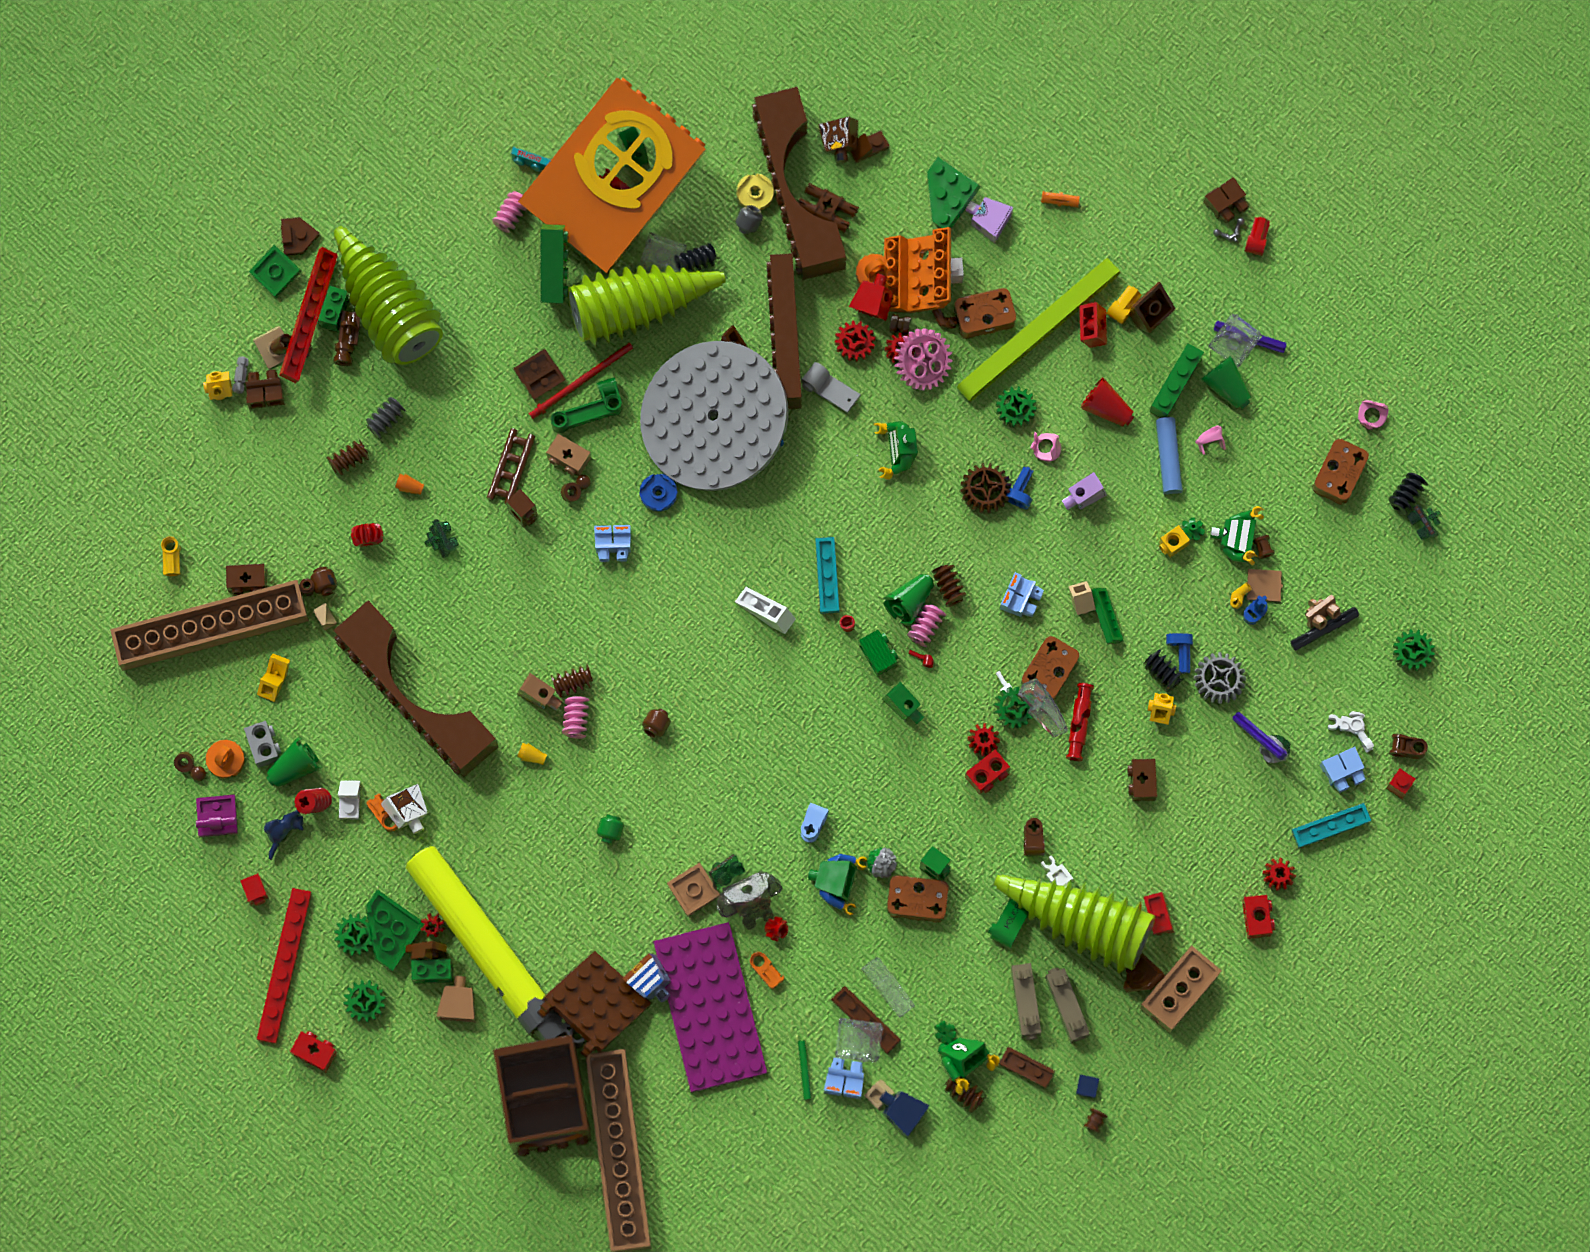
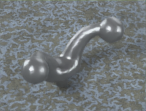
M1243 218L1237 220L1235 231L1232 235L1223 233L1219 229H1215L1213 234L1215 236L1220 235L1229 242L1234 241L1237 243L1240 237V225H1243L1245 220Z

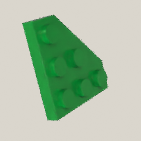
M937 157L927 171L932 221L941 228L950 227L952 229L981 186Z
M377 889L365 905L375 961L388 970L393 971L405 954L406 946L413 942L424 924L415 915Z

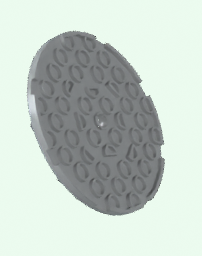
M703 342L675 354L654 375L645 392L641 407L640 424L642 438L651 459L658 468L679 484L703 491L733 488L759 474L776 455L781 446L780 443L784 432L786 433L788 401L778 374L758 353L743 345L732 342ZM717 411L718 418L710 420V412Z

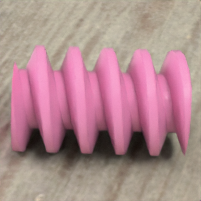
M515 191L508 193V199H505L504 205L500 206L501 211H498L496 213L497 217L492 219L493 224L502 231L510 233L509 228L515 229L512 222L519 223L516 216L522 217L523 214L520 210H527L518 202L523 196L522 194Z
M933 605L923 606V611L918 614L920 618H916V624L911 626L912 631L907 633L913 642L923 647H927L924 641L931 642L928 635H935L931 629L939 628L935 622L942 623L939 616H946L941 609Z
M576 696L565 699L567 706L564 707L566 713L563 716L565 719L563 722V727L565 728L562 729L563 735L575 739L586 738L585 735L581 734V732L587 731V728L582 727L583 724H587V721L582 719V717L588 716V713L583 712V710L589 708L588 705L584 704V702H589V698Z

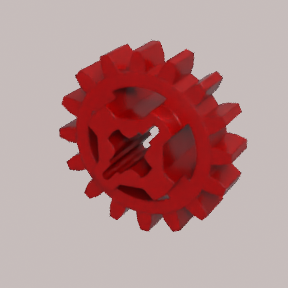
M852 320V325L845 322V328L839 327L840 333L835 334V338H837L835 345L838 346L837 352L842 351V358L847 355L848 361L855 358V361L858 362V357L865 360V354L871 355L870 349L875 348V344H873L875 337L872 336L873 330L868 331V324L863 327L862 321L857 325ZM861 333H864V334H865V336L867 337V340H866V338H864V337L862 336ZM843 342H844L845 345L848 346L849 349H846V348L844 347Z

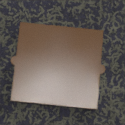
M1248 569L1247 583L1251 586L1252 590L1247 593V600L1255 601L1259 595L1261 597L1265 595L1268 602H1280L1281 589L1283 588L1281 584L1282 571Z

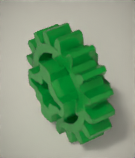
M1020 386L1017 387V390L1010 387V392L1003 390L1004 396L999 395V401L996 402V407H998L996 414H1001L999 420L1005 419V425L1012 423V428L1016 424L1022 427L1023 422L1029 424V418L1034 419L1035 416L1032 412L1037 410V407L1034 406L1036 405V400H1031L1033 394L1028 395L1027 389L1020 391ZM1010 398L1009 403L1004 405L1005 401ZM1014 402H1015V405H1017V407H1019V412H1018V410L1016 409V407H1013ZM1029 409L1028 412L1023 416V412Z
M1412 629L1409 630L1408 634L1402 632V638L1398 636L1396 638L1398 643L1393 644V648L1397 649L1393 651V655H1398L1395 661L1402 662L1401 668L1405 665L1408 666V671L1412 667H1414L1415 671H1418L1419 666L1425 669L1426 663L1430 664L1432 661L1429 657H1434L1435 655L1432 652L1435 645H1430L1432 638L1426 639V632L1420 635L1419 629L1416 633H1413ZM1408 639H1412L1409 643L1405 642ZM1412 647L1415 648L1416 653H1412ZM1423 657H1424V659L1415 662V660H1416L1417 658H1423Z
M1008 687L1006 691H1000L1001 696L995 697L998 703L993 704L994 707H997L993 714L999 715L996 719L997 721L1003 720L1002 726L1009 724V729L1014 728V726L1021 728V723L1027 725L1028 721L1026 719L1030 720L1033 718L1030 713L1035 712V709L1031 708V705L1035 704V702L1029 701L1032 695L1026 696L1025 689L1019 692V687H1014V689ZM1011 706H1020L1015 710H1008Z
M357 913L356 918H353L352 914H349L348 920L343 917L344 923H337L336 925L339 927V930H334V933L338 935L334 940L335 942H340L337 947L339 949L344 947L343 953L347 954L350 951L352 957H354L355 952L359 956H362L363 950L368 953L367 947L373 946L367 916L361 919L360 914ZM357 923L363 924L364 926H366V928L358 927ZM349 925L348 930L344 932V929ZM354 928H355V930H356L357 933H358V935H357V942H356V940L353 938ZM364 938H367L366 942L362 945ZM344 942H351L352 944H354V947H350L346 945Z
M362 979L360 985L354 982L353 989L347 988L350 993L344 994V998L348 1000L343 1002V1005L349 1006L345 1010L346 1013L352 1012L350 1017L354 1019L357 1016L358 1022L365 1018L366 1023H369L370 1017L376 1020V1014L382 1015L380 1008L386 1007L382 1003V1001L386 1000L385 996H381L384 993L383 989L377 990L379 985L376 983L372 986L371 980L365 984ZM367 989L374 991L376 995H370ZM359 991V994L353 998L354 994ZM364 995L366 996L367 1000H369L366 1002V1009L361 1002L363 1001ZM373 1005H376L375 1009L370 1012ZM353 1007H359L362 1010V1013H358L353 1009Z

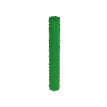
M801 1040L798 1041L803 1098L804 1100H811L806 1041Z

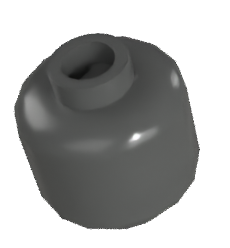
M748 205L741 208L735 222L740 232L744 234L755 233L759 229L763 216L760 209Z

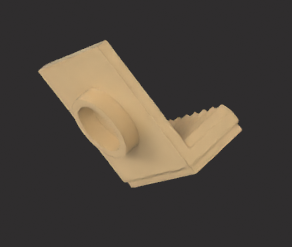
M279 326L253 339L268 369L283 362L286 355H276L271 350L272 341L284 334Z

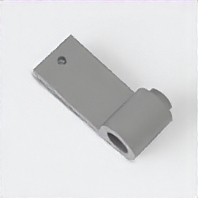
M814 362L801 379L802 387L805 390L815 392L846 413L851 410L861 396L858 392L832 377L829 371L817 362Z

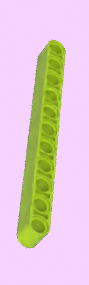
M1109 258L1103 260L962 380L957 389L969 402L973 401L1080 310V305L1087 304L1114 281L1121 271Z

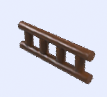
M510 429L486 497L487 499L494 500L495 495L506 498L504 503L506 504V501L516 493L536 437L535 435L528 434L527 439L516 436L518 430ZM513 443L524 446L521 456L510 453ZM507 460L518 463L515 474L504 471ZM501 478L512 481L509 491L498 488Z

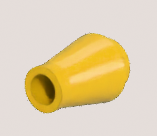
M522 743L517 755L518 758H521V761L541 765L544 764L547 754L529 743Z

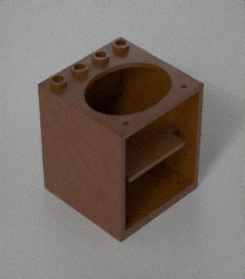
M572 1035L493 1049L508 1143L514 1154L526 1156L530 1154L529 1151L535 1150L538 1153L549 1151L551 1147L564 1149L569 1147L568 1144L576 1143L577 1146L588 1144V1141L592 1140L577 1049Z

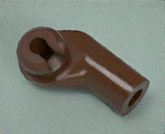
M941 309L932 311L940 327L953 329L958 324L956 317H945Z

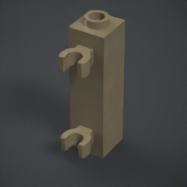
M1031 963L1011 966V975L1021 1038H1026L1027 1041L1038 1039L1037 1036L1041 1035V1026Z
M1057 967L1049 970V974L1046 975L1045 979L1070 1044L1089 1037L1090 1032L1065 968L1059 969Z

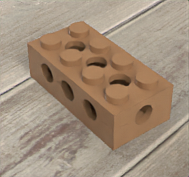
M1191 945L1141 1004L1140 1009L1167 1032L1171 1033L1217 979L1222 970ZM1188 972H1196L1198 978H1191ZM1183 986L1186 992L1179 993L1176 987ZM1166 1000L1171 1001L1173 1007L1167 1008L1163 1002Z

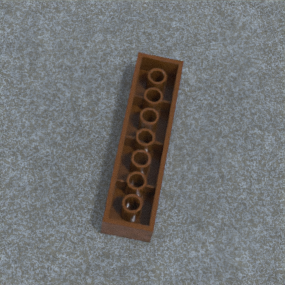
M792 253L770 255V261H766L770 332H774L771 333V350H775L772 351V366L776 368L774 370L778 374L786 392L788 409H802Z

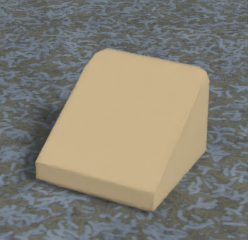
M880 1079L864 1096L879 1109L883 1105L879 1098L884 1091L889 1092L891 1095L895 1092Z

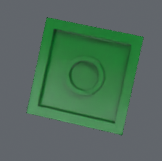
M273 245L253 266L249 273L277 298L302 270L276 245Z

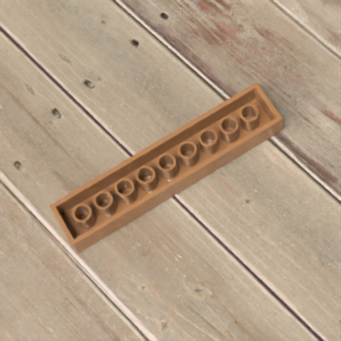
M298 580L113 628L110 631L118 664L122 671L308 622L309 619Z
M625 1049L593 1053L586 1058L610 1250L611 1252H630L651 1249Z

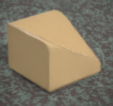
M326 603L314 609L315 616L324 630L337 624Z

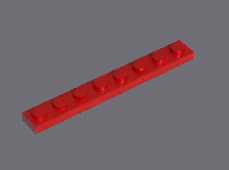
M324 247L318 250L279 376L295 384L300 379L338 254Z
M296 888L291 890L256 1038L257 1041L277 1044L310 904L311 891Z

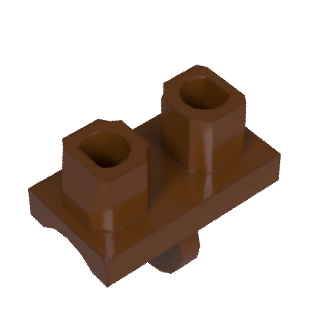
M342 311L339 342L358 346L361 318L356 315V312Z

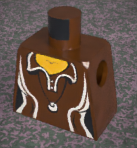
M849 116L818 124L825 151L836 155L837 163L848 162L847 152L857 149L858 120Z

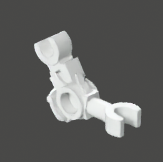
M1352 711L1349 716L1353 718L1341 716V719L1336 715H1329L1328 720L1336 722L1335 725H1328L1329 730L1333 731L1340 728V731L1351 732L1355 736L1358 735L1366 753L1373 750L1374 745L1364 732L1365 724L1362 720L1365 717L1364 714Z

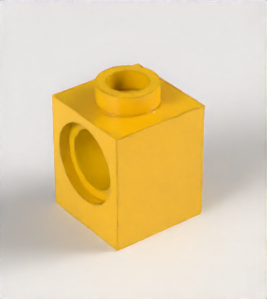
M1178 525L1160 538L1159 548L1163 554H1168L1171 558L1187 547L1190 539ZM1174 539L1178 542V545L1171 546L1168 541Z

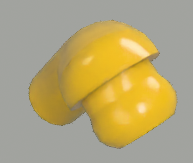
M1247 582L1232 593L1230 600L1232 608H1240L1243 604L1244 596L1252 590Z

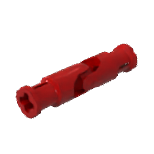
M1088 683L1077 684L1079 689L1077 699L1074 702L1073 718L1068 740L1070 746L1069 752L1066 755V759L1071 761H1083L1082 750L1086 743L1088 719L1092 701H1090L1091 692L1094 689V685ZM1076 727L1081 728L1078 732L1076 731Z

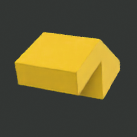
M274 653L270 656L267 671L260 679L258 696L275 702L287 676L290 664L289 659Z

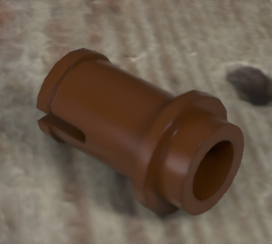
M303 579L299 584L303 595L311 596L313 594L315 586L311 579Z

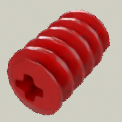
M325 788L305 789L296 795L294 803L297 811L302 814L319 813L325 811L331 805L332 797Z

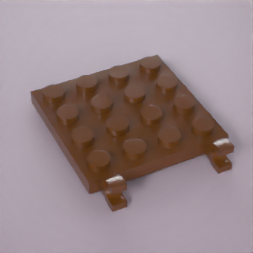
M594 951L544 996V1003L537 1013L544 1018L553 1009L588 1042L580 1052L587 1058L595 1049L599 1053L604 1050L644 1013L652 1003L622 979L623 976Z

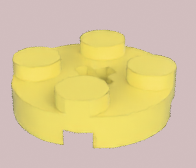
M762 174L747 175L738 183L737 198L743 207L752 205L763 210L773 201V185L766 176ZM759 189V195L753 196L751 190Z

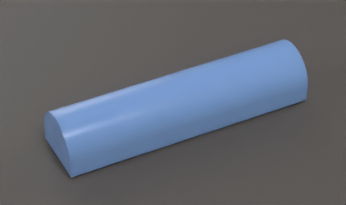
M1159 418L1156 420L1163 494L1182 493L1175 418Z

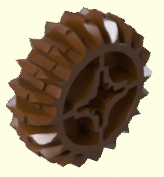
M981 463L980 469L977 465H974V471L968 469V475L963 476L965 481L961 482L960 486L963 488L960 490V493L965 494L962 499L963 501L968 500V507L973 504V511L980 508V513L982 514L984 509H987V513L990 514L991 508L997 512L998 506L1003 508L1004 502L1009 501L1006 493L1010 492L1009 488H1011L1012 484L1008 483L1010 478L1009 476H1004V470L998 472L999 466L992 469L991 463H989L988 468L985 467L984 463ZM981 476V482L970 487L971 483ZM988 476L995 478L999 483L990 481ZM984 482L987 488L989 489L988 494H986V491L983 488ZM1002 490L996 499L990 500L991 494ZM973 493L982 496L984 501L977 499Z

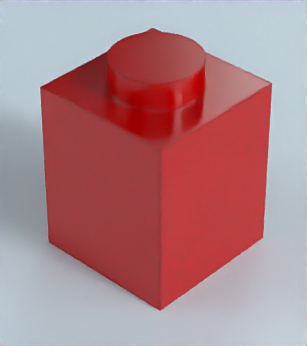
M1399 768L1386 789L1403 799L1416 779Z
M258 873L240 880L250 905H261L269 898Z

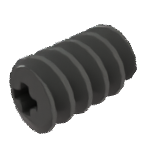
M392 397L387 398L389 404L383 402V408H377L378 414H371L373 419H366L368 429L380 439L382 438L380 432L386 434L385 427L392 428L390 422L397 423L396 416L402 418L401 411L406 412L404 407Z

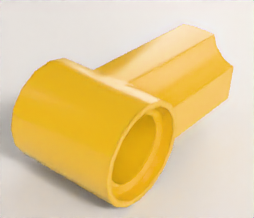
M1128 286L1120 298L1112 303L1106 314L1122 325L1129 317L1131 307L1141 298L1142 294L1135 287Z
M169 536L161 542L163 575L177 576L180 575L181 546L174 537ZM169 543H175L173 550L168 551L166 549Z

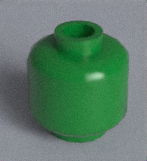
M606 814V817L600 819L597 835L602 837V842L613 844V841L621 839L624 823L621 821V818Z

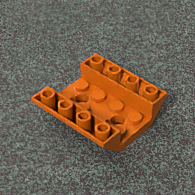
M950 227L933 230V235L907 239L899 235L884 238V276L888 277L884 287L893 291L889 312L915 313L941 309L951 301ZM929 251V256L924 260V253ZM928 287L929 292L926 296H923L924 289Z

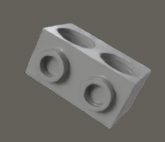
M263 721L244 728L257 767L260 768L276 762L279 754L282 753L279 744H274L272 737L276 735L273 726H268L267 722ZM258 732H266L263 738H256ZM265 749L272 750L269 756H262V752Z

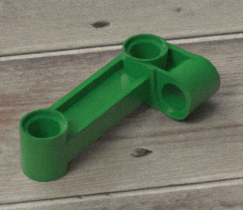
M615 377L596 383L602 399L562 412L557 411L551 416L553 430L557 433H563L574 427L609 416L619 415L623 408ZM612 402L619 404L616 408L609 407V404ZM558 419L564 420V423L562 425H556L555 421Z

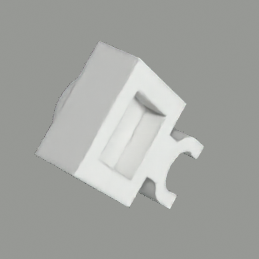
M1052 856L1049 857L1051 865H1046L1044 861L1041 862L1043 869L1049 871L1046 874V878L1050 883L1055 877L1057 885H1066L1070 879L1073 882V877L1062 864L1057 867Z

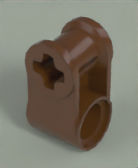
M1392 734V749L1389 751L1391 756L1416 760L1422 759L1425 756L1428 744L1424 739L1408 737L1402 734ZM1419 745L1423 748V752L1418 753L1414 751L1413 747Z
M1030 818L1024 826V856H1044L1045 844L1042 822L1037 818ZM1031 824L1038 827L1035 832H1032V829L1029 828Z

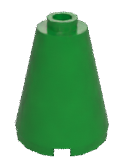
M1231 356L1201 378L1206 385L1236 409L1239 407L1243 409L1251 403L1249 401L1251 395Z
M920 574L886 595L883 599L885 600L883 604L887 612L894 619L897 617L901 619V624L912 625L934 588L933 579L927 574Z
M301 737L296 738L267 771L268 776L266 779L272 786H283L322 768L321 764L317 765L316 762L319 759L307 743L303 745L300 742L303 740Z

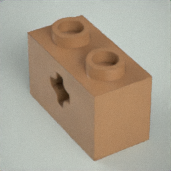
M560 434L556 436L546 452L548 461L551 464L564 467V470L571 475H581L591 459V452Z

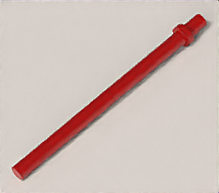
M630 343L626 344L547 401L536 405L537 408L528 413L531 419L536 418L541 413L545 414V410L631 351L633 346Z

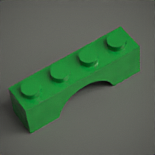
M1187 343L1152 403L1150 413L1159 418L1169 417L1184 387L1199 366L1204 351Z

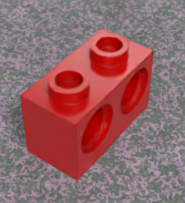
M995 749L965 773V778L980 795L983 791L985 793L989 792L997 780L1000 782L1009 775L1010 766ZM999 764L1002 769L1000 771H993L991 765ZM982 775L986 778V782L979 783L976 777Z

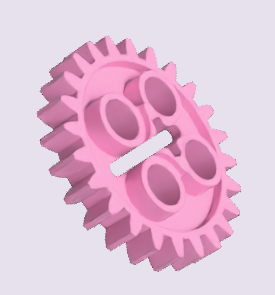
M922 328L921 331V329H915V333L909 332V337L903 336L905 342H899L898 344L901 349L895 350L899 353V356L894 357L899 362L894 366L900 367L897 374H903L900 380L906 381L907 386L912 385L913 389L925 390L926 388L931 390L932 386L938 387L937 381L943 383L942 376L948 377L945 371L946 369H951L948 363L953 362V360L948 359V356L952 352L947 351L950 345L944 344L946 338H940L941 334L935 333V330L928 331V329ZM931 344L932 349L929 352L928 347ZM913 348L915 349V354H914V356H912V350H913ZM933 363L935 364L934 370H932ZM916 367H918L917 375L915 374Z

